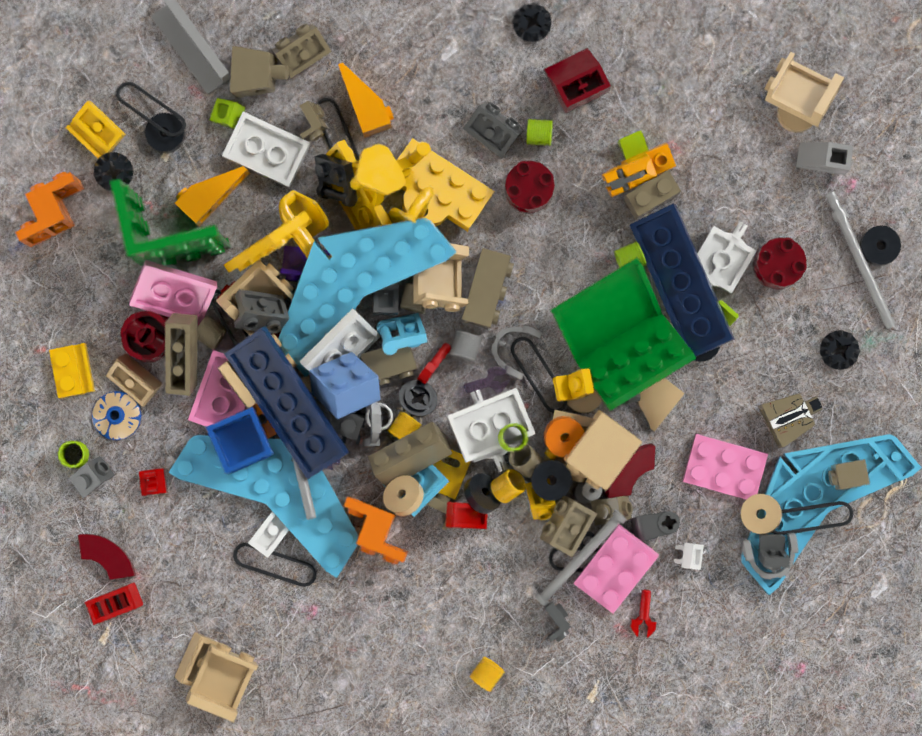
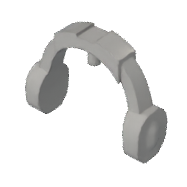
M526 325L523 328L509 327L499 331L494 343H492L491 349L496 362L504 369L503 372L519 380L523 379L524 374L509 367L500 359L498 346L505 347L506 343L501 341L502 338L513 332L523 333L538 339L541 338L542 332Z
M378 402L369 405L371 437L363 440V447L373 448L380 446L379 434L381 433L382 423L381 408Z
M788 533L787 536L790 557L789 568H781L779 571L771 570V572L759 569L754 561L749 540L742 541L745 560L749 561L755 572L762 578H781L787 575L794 563L795 553H798V542L795 533Z

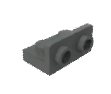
M483 102L477 107L463 129L499 157L503 158L515 140L523 133V130L515 119L507 118L501 114L498 106L491 102Z
M239 289L235 294L239 316L234 322L237 329L258 331L266 326L270 333L278 334L289 320L283 295Z

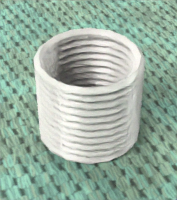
M378 403L380 407H385L390 414L389 422L384 427H381V431L392 425L394 415L387 405ZM368 408L365 414V420L367 424L371 427V422L369 420L370 408Z

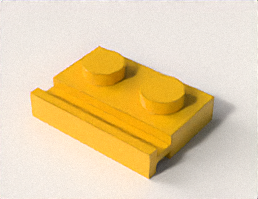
M87 101L74 116L73 121L65 127L97 158L105 153L112 152L126 135L91 101Z
M86 343L49 350L59 399L95 392Z

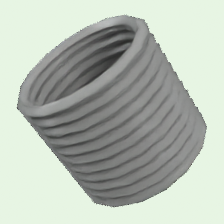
M456 331L457 334L454 338L450 354L474 362L482 338L467 332Z

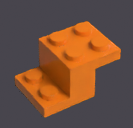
M61 172L52 178L53 181L45 185L44 183L36 184L30 188V192L25 194L37 218V222L32 220L20 226L21 229L15 232L20 242L33 247L75 226L63 199L83 190L84 187L81 181L71 172Z
M347 497L344 507L349 508L347 513L359 518H363L364 514L367 515L356 543L361 546L360 551L372 556L378 552L385 555L383 560L395 565L399 561L404 562L408 551L386 543L396 515L353 497Z

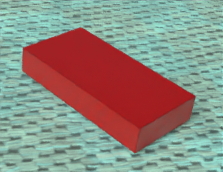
M447 502L445 527L487 529L488 514L475 511L468 503Z

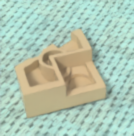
M666 378L639 393L640 401H638V405L641 411H643L652 431L659 427L685 394Z

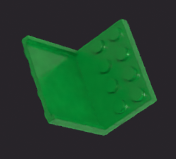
M121 179L110 181L127 257L143 267L145 260L164 266L177 265L178 260L196 261L201 259L203 254L210 253L211 256L224 254L225 249L230 248L229 239L224 238L217 231L216 225L148 241L147 236L151 235L148 221H144L142 212L145 211L142 197H139L138 193H135Z
M638 258L626 263L550 310L576 365L580 370L590 369L593 388L609 411L696 359L693 351L663 315L643 265Z

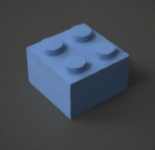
M353 352L309 370L312 395L337 419L380 400L378 375Z

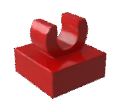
M165 468L139 471L141 496L168 493Z

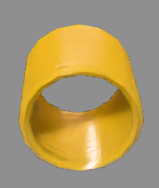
M400 411L387 431L401 439L421 428L422 424L403 411Z
M508 469L491 482L493 495L502 503L510 502L526 489L524 478L514 469Z
M484 656L469 676L480 687L491 692L505 671L495 662Z

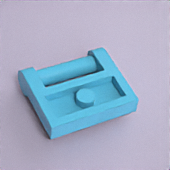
M419 313L382 320L376 325L377 332L383 340L382 348L385 354L392 355L399 348H414L422 343H427L426 332ZM397 330L399 336L392 337L391 331Z

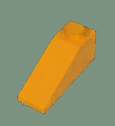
M344 63L338 64L364 138L392 128L390 121L394 120L390 106L385 107L383 100Z
M242 166L193 184L188 189L185 187L176 196L177 201L175 204L200 227L250 173Z

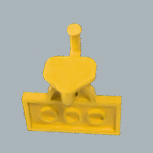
M412 138L397 160L410 155L416 150L419 142ZM431 150L415 166L402 171L405 176V184L401 188L405 191L402 199L403 211L398 208H391L388 215L391 223L408 220L416 223L415 219L427 218L435 226L441 225L448 219L468 232L495 191Z
M345 140L337 142L326 153V155L352 162L354 178L351 180L350 186L357 192V203L353 207L343 205L341 201L339 202L355 230L392 224L388 213L384 211L381 205L384 195L396 192L404 186L405 176L402 171L415 166L423 157L431 152V147L428 143H418L416 150L399 160H395L391 151L386 146L377 144L364 149L360 154L359 160L356 161L352 149L348 147ZM331 184L332 189L344 192L343 187Z
M295 190L290 191L281 198L278 205L283 224L225 263V268L229 273L236 268L241 272L288 242L291 238L295 240L306 258H308L314 242L312 237L325 230L329 225L326 214L315 200Z

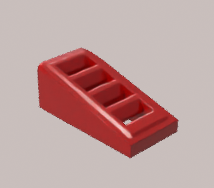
M133 582L85 601V605L93 625L137 609L143 606V601L136 584ZM117 594L123 607L121 609L115 596ZM107 598L110 602L113 612H110V609L106 601ZM97 602L100 603L104 616L100 615Z

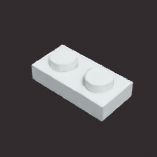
M272 511L248 544L269 558L289 529Z

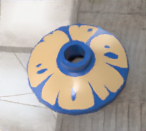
M120 391L109 392L100 397L94 405L92 413L93 424L99 434L112 440L126 439L134 434L140 426L142 417L140 405L127 393ZM113 411L119 412V418L117 420H113L111 418V413Z

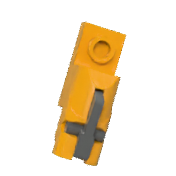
M663 143L621 161V165L603 173L602 179L606 183H610V186L606 187L609 195L614 197L656 178L657 174L676 167L668 143Z

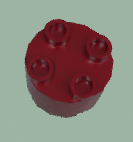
M531 160L519 162L510 170L505 183V195L511 207L518 212L532 214L546 208L553 196L555 187L554 176L540 162Z
M778 237L769 240L758 249L753 261V271L755 277L762 285L781 290L790 287L802 277L807 269V259L804 250L792 238Z
M141 311L131 314L124 321L120 330L124 350L130 356L144 362H157L165 357V322L167 320L152 311Z

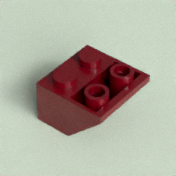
M588 48L544 69L565 113L609 93L611 88L600 63Z

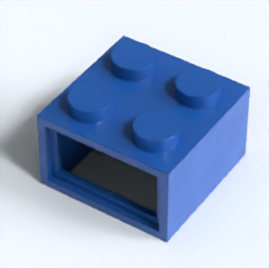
M253 407L206 427L225 474H232L275 455L258 414Z

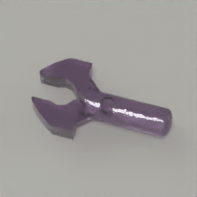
M497 366L489 368L487 370V378L464 384V391L470 393L490 387L494 389L495 394L500 393L507 387L510 379L503 382L494 381L493 379L496 376L504 375L507 370Z

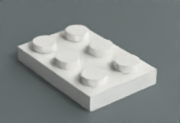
M243 112L222 157L290 188L308 151L310 142Z
M352 309L306 354L300 363L309 371L350 352H353L360 358L361 354H364L381 335Z
M517 388L447 416L465 463L502 448L498 442V434L504 426L510 423L522 425L526 429L528 437L536 434ZM508 427L503 433V440L508 446L522 440V434L517 428Z

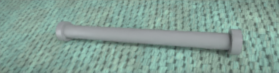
M615 510L612 513V518L545 590L535 595V598L543 606L549 604V599L610 533L620 523H624L627 520L622 513Z

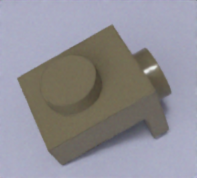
M306 101L300 105V108L311 128L301 133L300 136L303 140L313 142L324 135L323 131L327 130L328 127L323 120L325 114L319 104Z
M437 493L426 505L446 514L447 502L450 501V498ZM445 521V523H444V525H443V527H442V529H444V530H447V528H448V527H445V526H446V521Z
M628 496L591 501L592 511L597 513L594 525L606 524L612 518V513L615 510L622 513L627 519L626 521L632 518L633 509Z

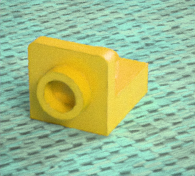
M581 369L569 375L553 377L557 401L578 400L594 393L590 369Z
M532 482L526 483L533 520L550 519L554 513L555 500L541 498L534 491Z

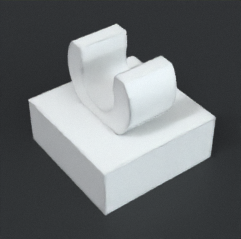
M692 543L677 545L675 549L683 551V558L674 559V562L682 564L681 568L701 570L704 545Z

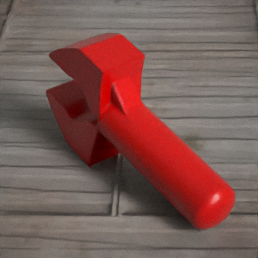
M444 343L418 376L417 379L423 384L429 381L439 367V364L442 363L451 351L452 347L450 344Z
M647 589L641 592L639 616L636 619H631L630 627L637 637L639 635V625L643 623V620L647 625V638L656 630L657 622L652 621L649 617L651 591Z

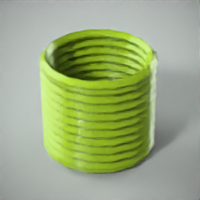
M528 119L526 144L551 146L553 121Z
M636 241L614 251L619 268L635 258L640 260L643 267L646 266L644 254Z
M510 423L504 426L498 434L499 445L508 452L522 449L528 440L526 429L518 423ZM508 427H515L522 434V443L518 448L507 446L503 440V433Z
M66 441L58 450V459L65 467L80 468L88 461L89 450L82 442ZM72 444H77L82 450V459L75 465L69 464L65 459V451Z

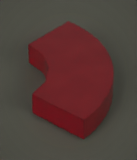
M649 443L638 447L609 488L605 490L606 497L631 496L637 479L645 472L655 469L656 446Z
M78 535L81 559L93 560L101 564L107 571L110 580L136 576L129 556L116 543L100 535Z

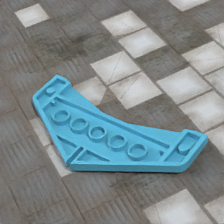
M427 218L415 219L416 223L408 220L317 238L333 256L332 258L327 255L316 240L313 242L288 311L289 320L282 328L278 338L282 344L281 350L286 355L289 354L297 364L296 367L305 377L309 375V371L300 361L352 309H356L364 296L445 262L457 252L432 221Z
M890 434L784 453L783 455L796 469L797 473L794 474L784 460L779 457L765 494L773 497L779 503L782 510L838 501L850 503L893 483L911 477L922 467L895 436ZM865 459L870 484L835 490V485L832 486L830 484L828 474L831 471V465ZM843 505L782 513L781 523L775 530L781 532L819 526L830 511ZM763 509L757 512L759 519H763L766 516V512ZM816 530L795 533L798 542V553H795L794 562ZM750 531L747 540L750 541L756 565L762 571L771 572L758 559L759 536L761 534ZM786 534V535H784V536H785V549H784V551H785V552L788 554V556H789V551H788V537H787L788 534ZM742 551V564L763 590L770 595L781 585L786 576L772 579L760 577L749 561L745 560Z
M196 435L188 441L168 473L186 482L266 504L325 571L338 578L358 546L356 543L359 536L323 470L308 479L317 518L307 520L294 464L291 461L292 455L281 439H268L275 455L229 475L225 474L210 436Z

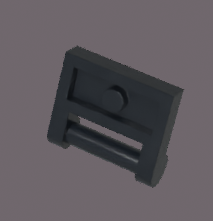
M326 154L314 156L315 172L319 181L316 189L317 196L324 199L331 198L341 201L343 205L348 207L355 206L357 203V192L350 186V182L354 178L352 162ZM331 184L343 187L344 192L332 189Z

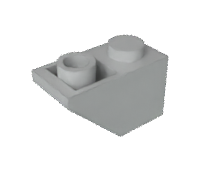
M800 142L796 168L845 175L850 171L854 146L833 142Z

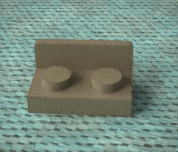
M307 23L303 24L295 30V35L289 39L287 37L280 39L275 43L276 47L272 49L281 65H288L290 78L332 52L313 23L310 25Z
M565 495L555 505L554 513L549 522L543 526L540 539L573 557L597 513Z

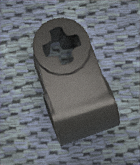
M671 511L630 518L634 536L642 542L675 533L680 527L678 515ZM667 515L671 519H675L671 529H668L667 526H662V522L665 521V516Z

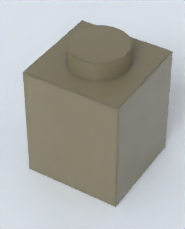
M865 459L831 465V471L828 472L830 484L832 486L835 485V490L870 484Z

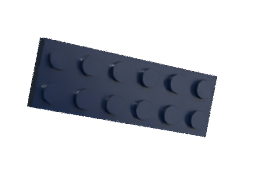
M673 203L629 224L636 241L642 249L647 267L673 327L693 351L695 357L735 340L676 204Z
M266 326L224 353L307 480L349 453Z

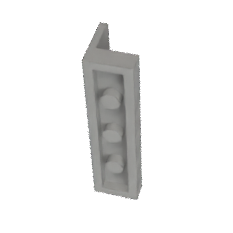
M164 0L166 6L153 14L152 19L206 93H212L230 80L231 75L176 0Z

